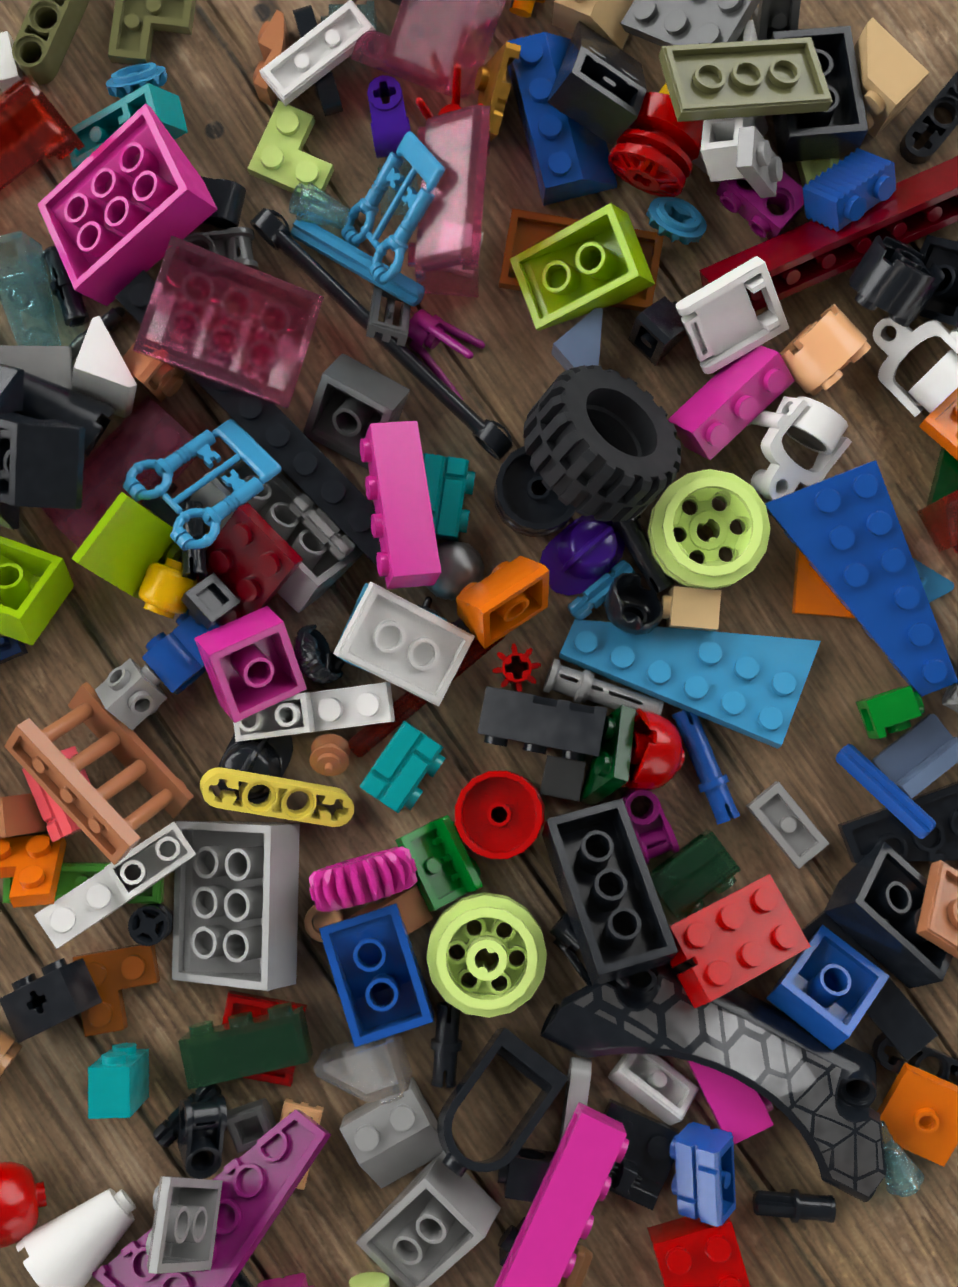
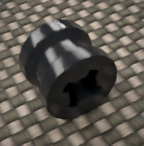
M162 903L146 904L132 913L128 921V931L131 938L142 946H152L169 936L173 930V913Z

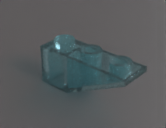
M21 230L1 235L0 301L17 345L61 346L42 245Z

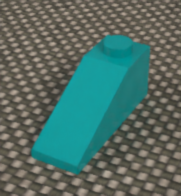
M147 83L66 130L64 135L72 168L76 169L145 103L152 108L174 140L188 133L179 96Z

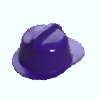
M583 515L571 522L548 543L542 551L539 563L544 564L549 569V587L552 590L568 596L581 594L604 574L611 571V568L620 561L625 544L618 531L614 533V529L611 527L612 521L595 520L593 515Z

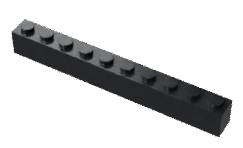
M144 270L138 274L115 298L151 337L170 353L175 361L228 416L235 420L282 467V471L377 567V552H381L379 538H373L371 530V515L375 514L374 505Z

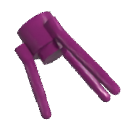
M420 309L409 321L408 337L412 339L409 347L419 354L430 370L463 400L454 385L425 348L429 347L432 350L442 341L456 352L468 359H472L474 356L473 352L445 332L480 349L485 348V343L445 322L436 314L432 316L424 309Z

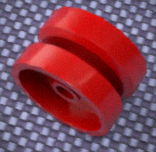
M488 771L472 778L461 790L455 804V826L461 840L474 853L489 859H509L523 853L538 839L545 822V804L538 789L526 777L511 771ZM499 806L503 807L507 812V817L503 822H497V817L492 816L493 810L499 808Z

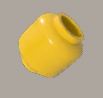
M167 557L165 564L152 563L148 566L138 595L145 602L144 609L174 619L175 614L180 615L187 612L188 608L181 601V598L185 592L197 585V580L194 581L182 577V563Z

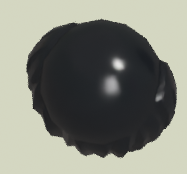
M316 624L306 625L297 632V636L294 639V653L300 670L312 682H319L320 684L332 683L342 677L343 672L341 668L345 662L330 651L325 637L316 630Z

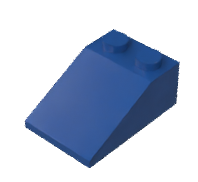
M397 903L319 928L355 1047L433 1022L435 1013Z

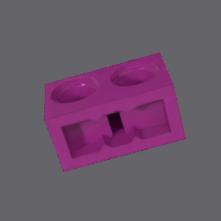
M784 171L782 180L777 182L776 197L760 198L754 189L745 190L741 188L738 180H746L745 178L721 181L716 192L722 205L732 213H739L748 221L750 229L761 238L767 237L771 239L780 235L804 208L802 187ZM774 204L779 206L783 215L770 213L767 205Z

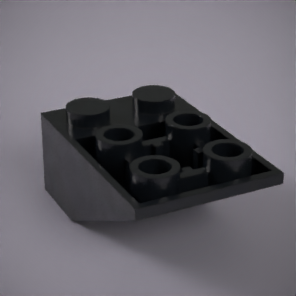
M579 21L575 27L547 103L591 131L594 135L613 145L638 118L647 91L642 64Z

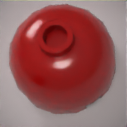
M636 709L638 715L635 716L629 780L621 787L634 790H652L663 787L681 769L685 759V752L675 725L665 717L654 712Z
M15 1162L0 1163V1248L19 1242L23 1237L31 1233L38 1223L39 1208L47 1206L44 1181L35 1183L31 1170L23 1164Z

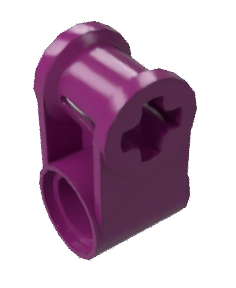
M629 788L626 790L621 799L623 798L646 865L649 864V859L669 851L674 854L680 852L675 834L665 817L657 796L651 791L644 789L634 790ZM640 795L647 796L650 803L648 811L640 816L633 815L630 809L632 800Z

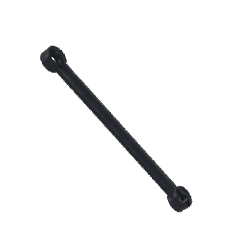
M263 208L250 221L258 234L275 250L281 249L367 331L369 311L291 238L289 225L281 214L274 210ZM277 217H279L280 219L283 220V222L285 223V226L283 225V223H282ZM375 332L374 339L473 432V437L485 451L498 461L505 456L513 447L511 435L503 425L487 419L484 421L406 346L397 345L396 337L391 336L390 341L385 342L381 341L382 333ZM498 427L503 429L507 436Z

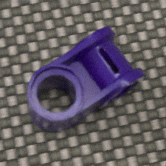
M381 75L370 82L367 91L372 119L370 124L377 159L388 157L391 152L396 154L403 137L407 132L411 131L399 82L391 76ZM385 96L389 97L390 103L383 104L382 98Z

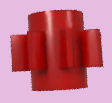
M514 643L511 646V654L508 656L501 652L496 654L498 659L503 661L502 667L492 669V673H502L505 678L500 686L502 689L509 682L515 684L517 692L522 691V682L525 680L531 684H536V679L530 674L532 669L540 668L541 663H531L528 657L532 654V648L527 649L524 654L518 653L517 646ZM512 658H519L520 664L527 665V670L521 673L520 679H514V675L511 672L506 673L505 667L511 665Z

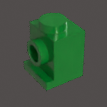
M911 686L897 687L856 701L869 739L886 737L885 728H887L888 734L911 727V719L920 717L925 712L920 695L916 691L913 692Z

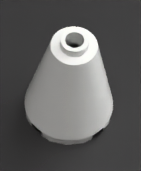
M109 1188L33 1230L16 1243L17 1251L19 1252L25 1247L29 1257L23 1261V1264L39 1287H85L92 1278V1273L101 1266L135 1219L132 1211L136 1209V1206L123 1189L116 1193L113 1189Z

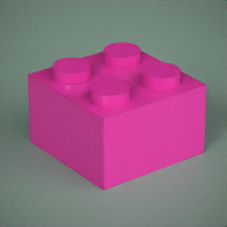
M268 606L194 638L219 705L234 723L307 690L284 621Z

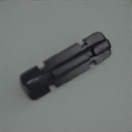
M208 1078L195 1090L196 1094L192 1093L187 1099L191 1103L210 1101L215 1096L221 1095L222 1090L215 1081ZM179 1107L153 1133L156 1141L165 1148L169 1147L178 1138Z

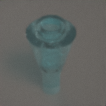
M881 1120L886 1157V1176L884 1178L888 1193L901 1197L911 1196L920 1189L925 1176L904 1150L894 1142L885 1121Z

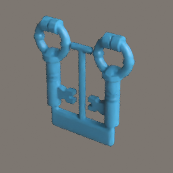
M411 131L407 132L403 137L396 154L393 152L389 154L365 198H361L347 212L344 228L341 231L344 240L355 247H358L366 239L373 245L376 251L369 272L379 285L387 284L400 273L404 254L409 247L407 243L413 231H415V227L418 226V223H420L433 201L435 195L431 192L436 188L445 172L444 166ZM400 156H403L412 166L406 178L399 171L404 162ZM417 173L427 184V189L421 187L419 192L415 188L410 187ZM388 186H391L398 192L373 234L372 229L375 216L379 211L378 205L383 195H385ZM403 200L409 207L403 218L404 220L401 221L394 234L389 235L388 238L380 243L378 241ZM362 212L366 215L364 226L361 227L358 233L353 226L355 219ZM390 248L395 252V257L389 270H387L382 264V260Z
M229 419L212 432L206 429L165 459H146L134 463L126 474L123 488L135 501L162 497L177 514H180L173 524L170 534L171 539L183 551L188 549L198 550L211 546L220 533L221 520L264 490L262 484H265L279 474L282 467L235 420ZM215 437L222 439L236 453L172 499L166 493L172 484L173 472L183 466V464H186L187 461H190L191 458L193 459L198 456L200 459H203L209 469L214 466V460L217 463L222 461L221 456L216 451H211L210 448L211 445L216 443ZM241 459L259 476V479L253 477L246 482L240 479L239 474L232 469L229 472V478L226 475L221 477L222 482L227 487H232L233 490L231 495H228L223 501L218 502L213 507L191 508L183 511L178 505ZM146 469H155L157 475L162 478L161 484L151 490H147L136 479V476ZM198 517L202 518L204 523L210 527V531L201 539L195 540L183 526L190 519Z

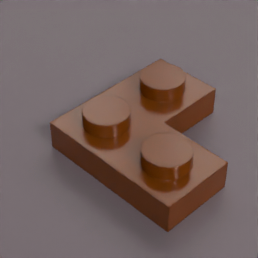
M136 944L74 956L72 958L73 962L84 959L102 1000V1003L81 1013L85 1037L126 1029L128 1023L122 989L154 984L160 981L155 945L142 946Z

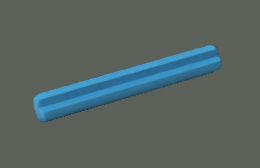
M306 218L296 219L293 223L291 235L299 242L412 307L419 305L423 300L425 288L421 284L399 273L387 284L379 285L369 272L373 260L372 256ZM382 263L387 270H389V266Z

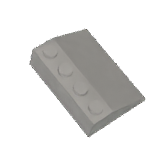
M176 821V825L196 855L178 867L174 873L172 980L263 991L296 984L300 823Z

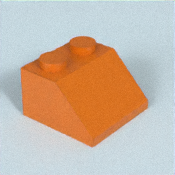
M520 555L511 562L504 561L492 570L488 577L478 583H469L460 591L456 597L457 615L484 649L548 607L549 569L544 564Z

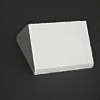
M100 316L92 318L74 364L71 390L110 404L116 409L114 415L123 418L128 417L132 413L137 384Z

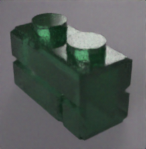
M706 829L682 847L680 852L670 856L649 873L657 894L676 918L682 914L686 918L703 908L705 903L702 899L714 890L717 894H721L734 885L737 881L734 875L741 870L716 835Z

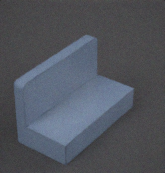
M928 714L872 759V763L912 799L958 763V737H953L935 714Z

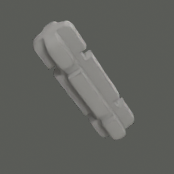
M303 493L297 496L289 505V511L298 520L301 518L305 520L302 524L324 546L327 544L330 546L328 551L337 560L341 561L349 556L355 548V544L346 534L341 536L339 534L341 529L320 508L316 510L314 508L315 503L306 494Z

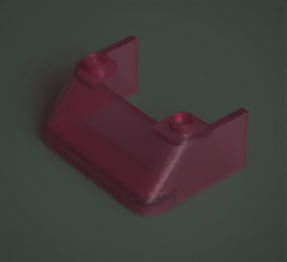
M471 105L427 118L426 127L419 126L418 128L419 140L445 168L442 178L433 192H431L435 197L420 223H418L416 243L409 242L408 267H415L416 282L424 286L425 293L479 297V259L487 157H490L491 106ZM421 179V187L427 189L426 182Z

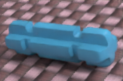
M625 560L617 563L611 568L610 574H604L583 592V597L578 596L568 605L567 608L570 614L579 621L584 620L592 613L591 609L593 607L597 609L605 602L607 592L614 578L622 573H635L631 565Z

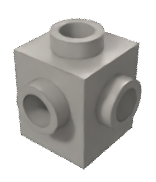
M131 658L121 666L113 669L107 679L95 689L105 709L131 730H134L145 718L155 713L159 706L167 699L159 686L162 681L148 664L141 668Z

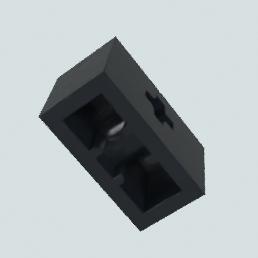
M64 958L41 968L44 976L37 979L35 973L12 983L14 991L0 998L1 1006L18 1043L102 1003L83 958L67 964Z

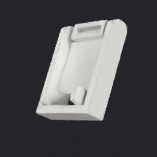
M758 256L714 280L676 304V309L679 315L682 316L681 321L705 374L714 373L789 329L766 262ZM746 288L753 294L759 290L762 291L768 307L767 311L756 316Z

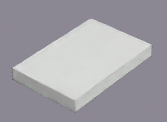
M370 581L333 654L439 707L475 636Z

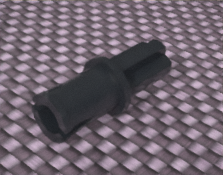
M187 500L180 507L183 511L191 508H203V504L198 501ZM192 518L183 526L195 540L201 539L205 535L202 518ZM206 547L198 550L188 549L186 551L181 549L182 577L196 581V573L199 574L200 580L208 577Z
M791 1189L790 1193L757 1190L753 1194V1211L756 1215L790 1218L792 1223H798L799 1219L825 1221L828 1223H834L836 1203L833 1195L799 1193L797 1189Z

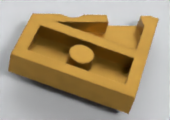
M506 41L485 66H480L475 79V90L479 91L477 104L482 103L484 110L473 129L471 143L487 146L498 135L504 107L511 88V84L506 82L508 66L515 59H519L520 45ZM477 104L473 106L471 114L473 110L476 108Z

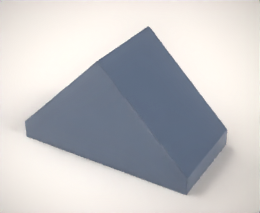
M602 308L593 309L553 343L551 354L566 371L583 365L599 366Z

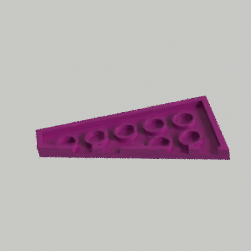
M295 1109L259 1138L256 1145L241 1157L233 1159L223 1168L224 1170L212 1179L223 1181L211 1270L161 1274L148 1273L146 1241L148 1234L152 1230L151 1228L137 1241H132L121 1250V1254L107 1265H102L93 1272L92 1276L104 1287H231L332 1134L303 1111Z

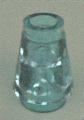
M299 183L294 189L289 203V212L296 215L298 221L335 227L341 230L349 218L350 210L348 207L312 183L308 185Z

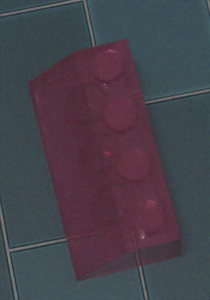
M147 396L84 461L82 508L42 509L55 526L79 548L121 491L131 497L123 488L127 472L134 463L146 459H165L194 437L154 400ZM198 456L193 459L191 458L190 461H187L186 464H183V466L173 472L172 483ZM155 469L143 470L141 474L136 476V479L147 490L154 489L155 486L160 485L162 482V478L157 475Z

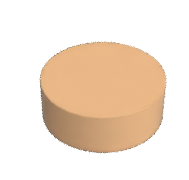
M314 904L305 915V930L312 939L323 942L319 928L345 920L342 909L322 912L317 910Z

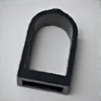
M505 1027L497 1029L440 1111L437 1131L441 1147L446 1154L442 1163L461 1178L467 1169L477 1172H491L509 1164L531 1135L568 1080V1077ZM497 1054L538 1086L541 1092L502 1149L490 1159L472 1161L458 1150L452 1135V1122L458 1107Z

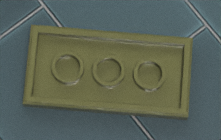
M811 37L662 46L658 56L677 122L828 111L833 102Z

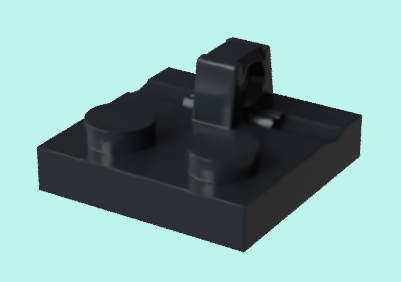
M610 1099L604 1114L623 1123L627 1133L626 1139H629V1145L621 1163L614 1162L608 1175L612 1178L609 1191L653 1210L674 1162L669 1153L671 1141L681 1131Z

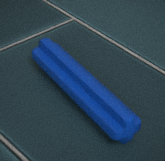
M847 744L838 752L835 758L836 761L918 838L923 839L934 830L936 821L854 745Z

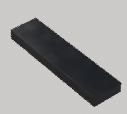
M824 911L801 929L809 942L823 924L883 971L867 950ZM888 978L866 1011V1014L900 1055L908 1061L936 1038L938 1034L895 983Z

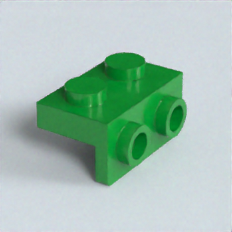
M448 815L437 818L395 840L398 847L402 846L409 849L412 858L415 860L418 879L416 885L429 912L436 911L464 894L483 887L480 880V869L476 861L468 855L455 822Z

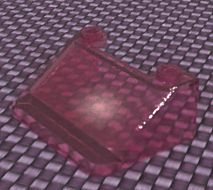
M402 0L391 36L377 31H368L362 34L356 41L351 59L452 97L454 65L459 63L461 65L460 98H465L475 89L478 69L484 65L506 0Z

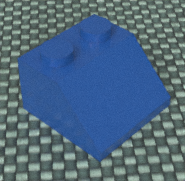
M822 924L809 940L811 947L797 955L766 999L833 1051L851 1036L888 980L889 975Z

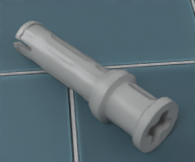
M555 658L552 660L543 686L544 692L549 693L553 690L573 697L576 703H585L588 700L615 710L624 705L633 709H642L661 715L664 701L596 679L590 670L585 669L581 672L560 665V660Z

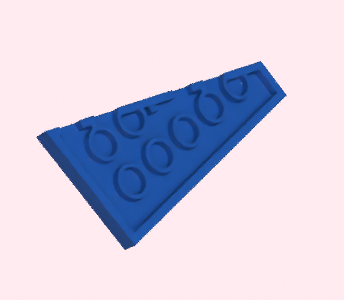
M876 460L765 503L767 513L772 515L789 540L799 548L810 562L809 564L844 607L862 625V629L876 642L888 657L889 662L907 684L912 687L913 691L918 692L922 697L958 683Z

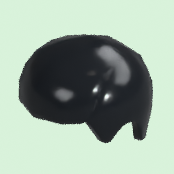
M622 573L614 578L607 592L604 603L607 618L613 625L626 633L633 635L650 633L659 625L663 615V606L657 598L658 591L657 589H645L641 584L642 576L640 574Z

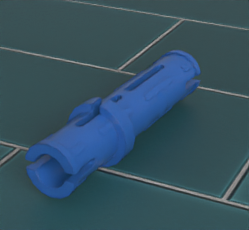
M685 710L672 714L671 716L675 720L701 783L697 786L700 793H705L716 819V824H722L730 821L731 818L739 817L740 812H738L726 784L729 782L727 774H722L699 717Z

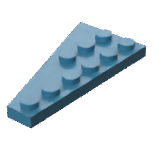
M574 619L559 658L779 749L783 744L821 641L659 626L650 633L633 635L617 628L612 622L579 621Z

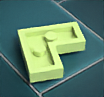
M278 101L247 169L249 174L319 204L334 172L333 164L302 151L315 124L314 115L291 105L285 106L281 101Z

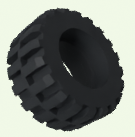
M597 365L578 366L560 374L529 411L527 420L524 423L526 455L531 456L530 465L535 473H539L542 476L544 486L549 491L552 489L559 495L558 500L563 504L574 506L577 513L584 516L593 515L595 520L603 522L611 520L612 522L627 521L629 518H635L640 515L675 480L681 464V444L679 440H676L677 431L674 424L669 423L667 420L668 414L662 406H657L653 401L654 397L647 390L645 392L637 387V383L629 377L625 379L620 376L619 372L612 369L603 370L601 366Z

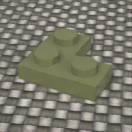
M115 0L108 57L111 62L129 65L150 62L154 30L192 35L196 0Z

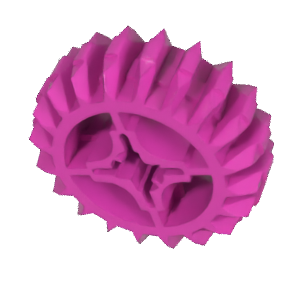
M401 846L376 851L313 871L308 878L312 901L314 900L317 910L330 912L360 904L363 905L402 892L414 886L418 881L415 860L412 858L410 850Z

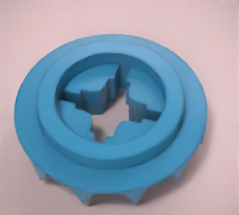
M139 63L114 72L105 84L109 95L123 98L147 83L157 87L163 86L167 82V73L165 67L156 66V63Z
M658 197L650 203L646 212L647 217L650 219L649 225L659 230V236L669 237L671 242L679 240L684 245H688L690 242H699L707 228L702 214L692 204L680 198Z

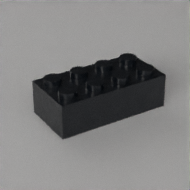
M623 798L546 819L542 837L592 987L669 964L678 953Z

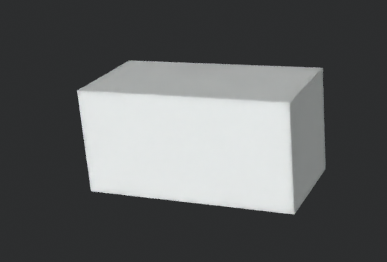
M8 31L0 33V89L2 92L26 87L22 69L13 58L12 47L14 40Z

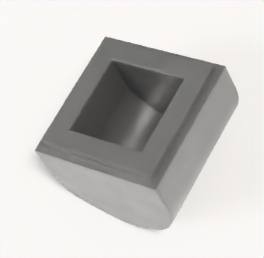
M266 1098L227 1111V1127L237 1153L251 1149L257 1144L259 1138L276 1126L273 1111Z

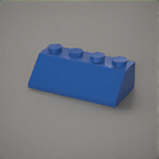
M548 32L507 41L521 46L519 59H515L508 66V71L543 206L617 188L615 174L608 164L609 151L606 141L547 103L571 40Z

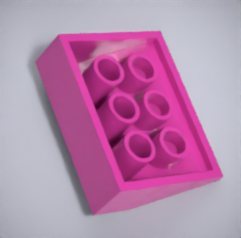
M146 103L37 204L74 290L105 306L116 299L115 296L143 270L147 272L218 210L201 176L152 108Z

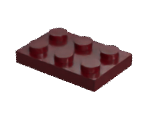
M248 502L237 508L220 531L216 540L206 550L208 576L215 573L240 601L234 611L219 621L221 625H225L267 606L304 560ZM196 573V580L198 584L202 580L199 579V574Z

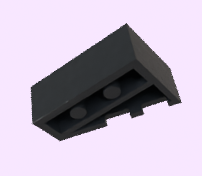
M486 686L478 733L485 735L484 743L507 747L508 739L524 742L522 750L546 754L547 747L562 749V758L584 762L586 754L599 756L607 708L592 707L566 700L550 699L533 694Z

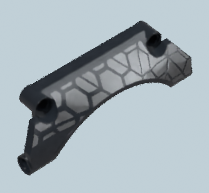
M683 962L673 968L669 963L626 976L624 978L630 983V986L626 989L616 980L593 987L592 984H589L563 998L560 1005L555 1003L551 1008L540 1036L580 1057L592 1058L627 1053L669 1056L713 1068L751 1087L772 1102L800 1131L815 1157L822 1180L863 1202H868L885 1178L886 1157L881 1116L879 1112L870 1108V1105L877 1096L876 1061L868 1053L860 1051L844 1042L832 1051L783 1011L738 988L710 1003L694 1008L677 977L679 973L693 967V965L687 962Z

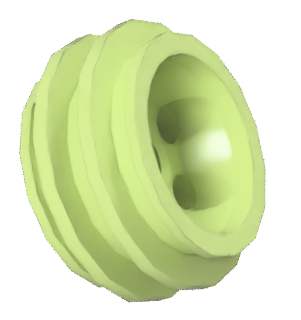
M707 469L687 473L666 488L651 511L647 533L651 553L667 576L684 587L719 589L731 586L754 571L767 551L771 527L766 505L752 485L733 473ZM714 498L726 504L723 511H716L712 507V500ZM686 501L695 503L696 513L693 515L684 513L682 509L683 503ZM732 521H740L742 534L732 533L730 530ZM704 525L710 527L714 537H710L706 542L697 535V530H700ZM673 529H683L684 541L676 542ZM726 547L732 551L733 557L731 561L725 562L720 559L719 550ZM691 552L703 555V563L700 564L690 559Z
M481 892L461 897L442 912L431 930L426 960L431 982L447 1003L465 1014L490 1018L511 1013L532 998L544 978L547 950L541 927L527 907L507 895ZM472 920H478L482 924V930L475 935L469 933L466 928L467 923ZM500 923H508L512 927V932L508 937H501L497 934L496 929ZM461 945L465 951L463 957L460 959L452 958L449 954L451 946ZM486 948L489 953L496 952L498 959L494 964L488 966L485 961L478 962L476 960L477 952ZM515 950L521 951L525 957L524 961L519 965H514L509 960V955ZM471 972L477 978L474 986L461 980L465 973ZM499 976L506 978L507 983L497 988L492 986V980L497 979Z

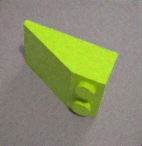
M609 203L510 258L534 326L538 331L588 314L595 308H605L622 302L655 284L628 213L613 203Z
M121 491L71 559L127 594L140 599L138 592L148 566L152 563L165 564L167 557L178 561L182 556L181 548L170 537L173 527Z
M0 536V634L33 646L73 589L74 583L63 558Z

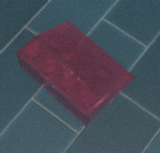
M171 235L133 351L287 409L324 297Z

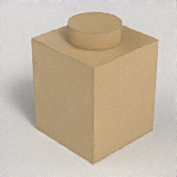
M673 586L669 589L668 595H663L661 599L663 606L662 619H666V627L704 631L718 630L721 590Z

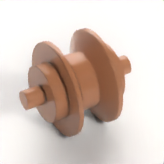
M323 734L313 740L309 762L314 771L325 776H336L346 771L349 766L350 745L345 738L336 734Z

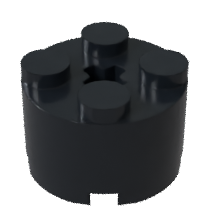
M878 235L851 274L849 285L858 292L855 300L860 305L872 311L879 307L888 312V316L894 322L903 327H909L911 322L916 320L944 280L945 275L934 263H932L929 269L924 266V263L921 261L923 254L909 245L888 236L882 241L880 235Z

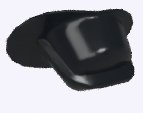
M234 733L219 763V767L282 778L293 753L292 736L236 742ZM219 779V789L234 791L237 797L236 800H240L239 790L228 788L224 779ZM241 781L238 782L239 788L242 784ZM265 785L252 787L248 793V800L254 804L264 802L269 796V788Z

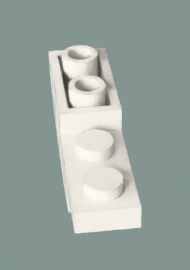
M383 682L318 692L298 693L234 723L235 741L240 742L395 722L391 683Z
M172 822L134 847L116 865L111 862L103 870L34 916L56 949H58L193 858L196 853L176 823Z

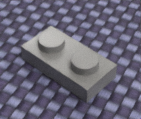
M755 126L739 128L736 168L760 198L776 197L777 182L781 181L783 176L781 158L776 156L770 147L769 141L763 138Z
M775 781L746 805L748 810L798 869L830 844L780 782Z

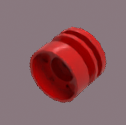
M646 92L638 118L616 141V145L608 156V164L613 172L623 181L637 189L659 197H676L682 193L686 178L691 174L692 161L700 155L704 120L677 122L670 95Z

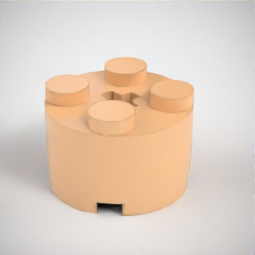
M833 304L820 314L822 318L818 322L810 323L780 352L795 382L806 394L810 393L813 397L822 389L826 391L843 376L840 370L850 362L855 363L871 348L866 341L867 338L836 304Z

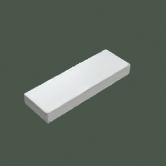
M349 0L259 70L261 77L286 106L375 37L376 30L355 3Z

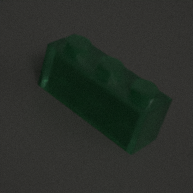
M291 1003L272 1006L268 1008V1014L253 1017L252 1012L239 1013L228 1018L229 1023L214 1026L213 1021L196 1023L189 1026V1032L178 1041L188 1090L308 1063L313 1055L304 1007L292 1008Z

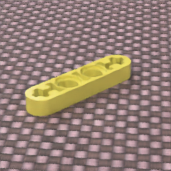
M223 767L208 770L200 780V790L205 802L219 809L329 827H340L347 824L354 814L353 801L343 789ZM219 779H224L228 788L239 790L240 800H236L237 797L234 791L221 790L219 796H215L210 785H217ZM239 781L242 782L240 788H239V785H238V782H239ZM256 785H265L269 788L268 798L260 804L250 802L248 800L250 789ZM296 791L306 793L308 799L303 808L292 810L287 807V799L292 793ZM316 795H319L318 799L320 802L326 805H334L336 799H339L343 809H336L334 815H331L325 806L316 805Z

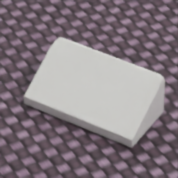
M623 1054L608 1076L613 1083L668 1125H674L683 1120L699 1090V1087L658 1055Z

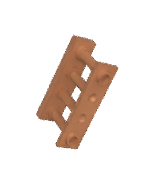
M85 682L80 686L68 704L72 711L44 729H39L30 718L26 719L16 726L4 747L104 855L116 865L127 856L141 839L135 830L163 809L173 819L176 818L193 799L194 795L187 789L184 782L169 770L133 730L129 729L105 709L94 688L88 682ZM81 723H84L98 737V740L68 759L52 742ZM111 751L126 768L96 789L80 771ZM138 780L153 797L127 817L122 818L107 801Z

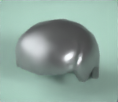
M447 541L437 545L442 573L434 585L426 587L436 597L452 601L456 600V597L466 585L472 582L478 583L482 580L485 567L480 553L470 544Z

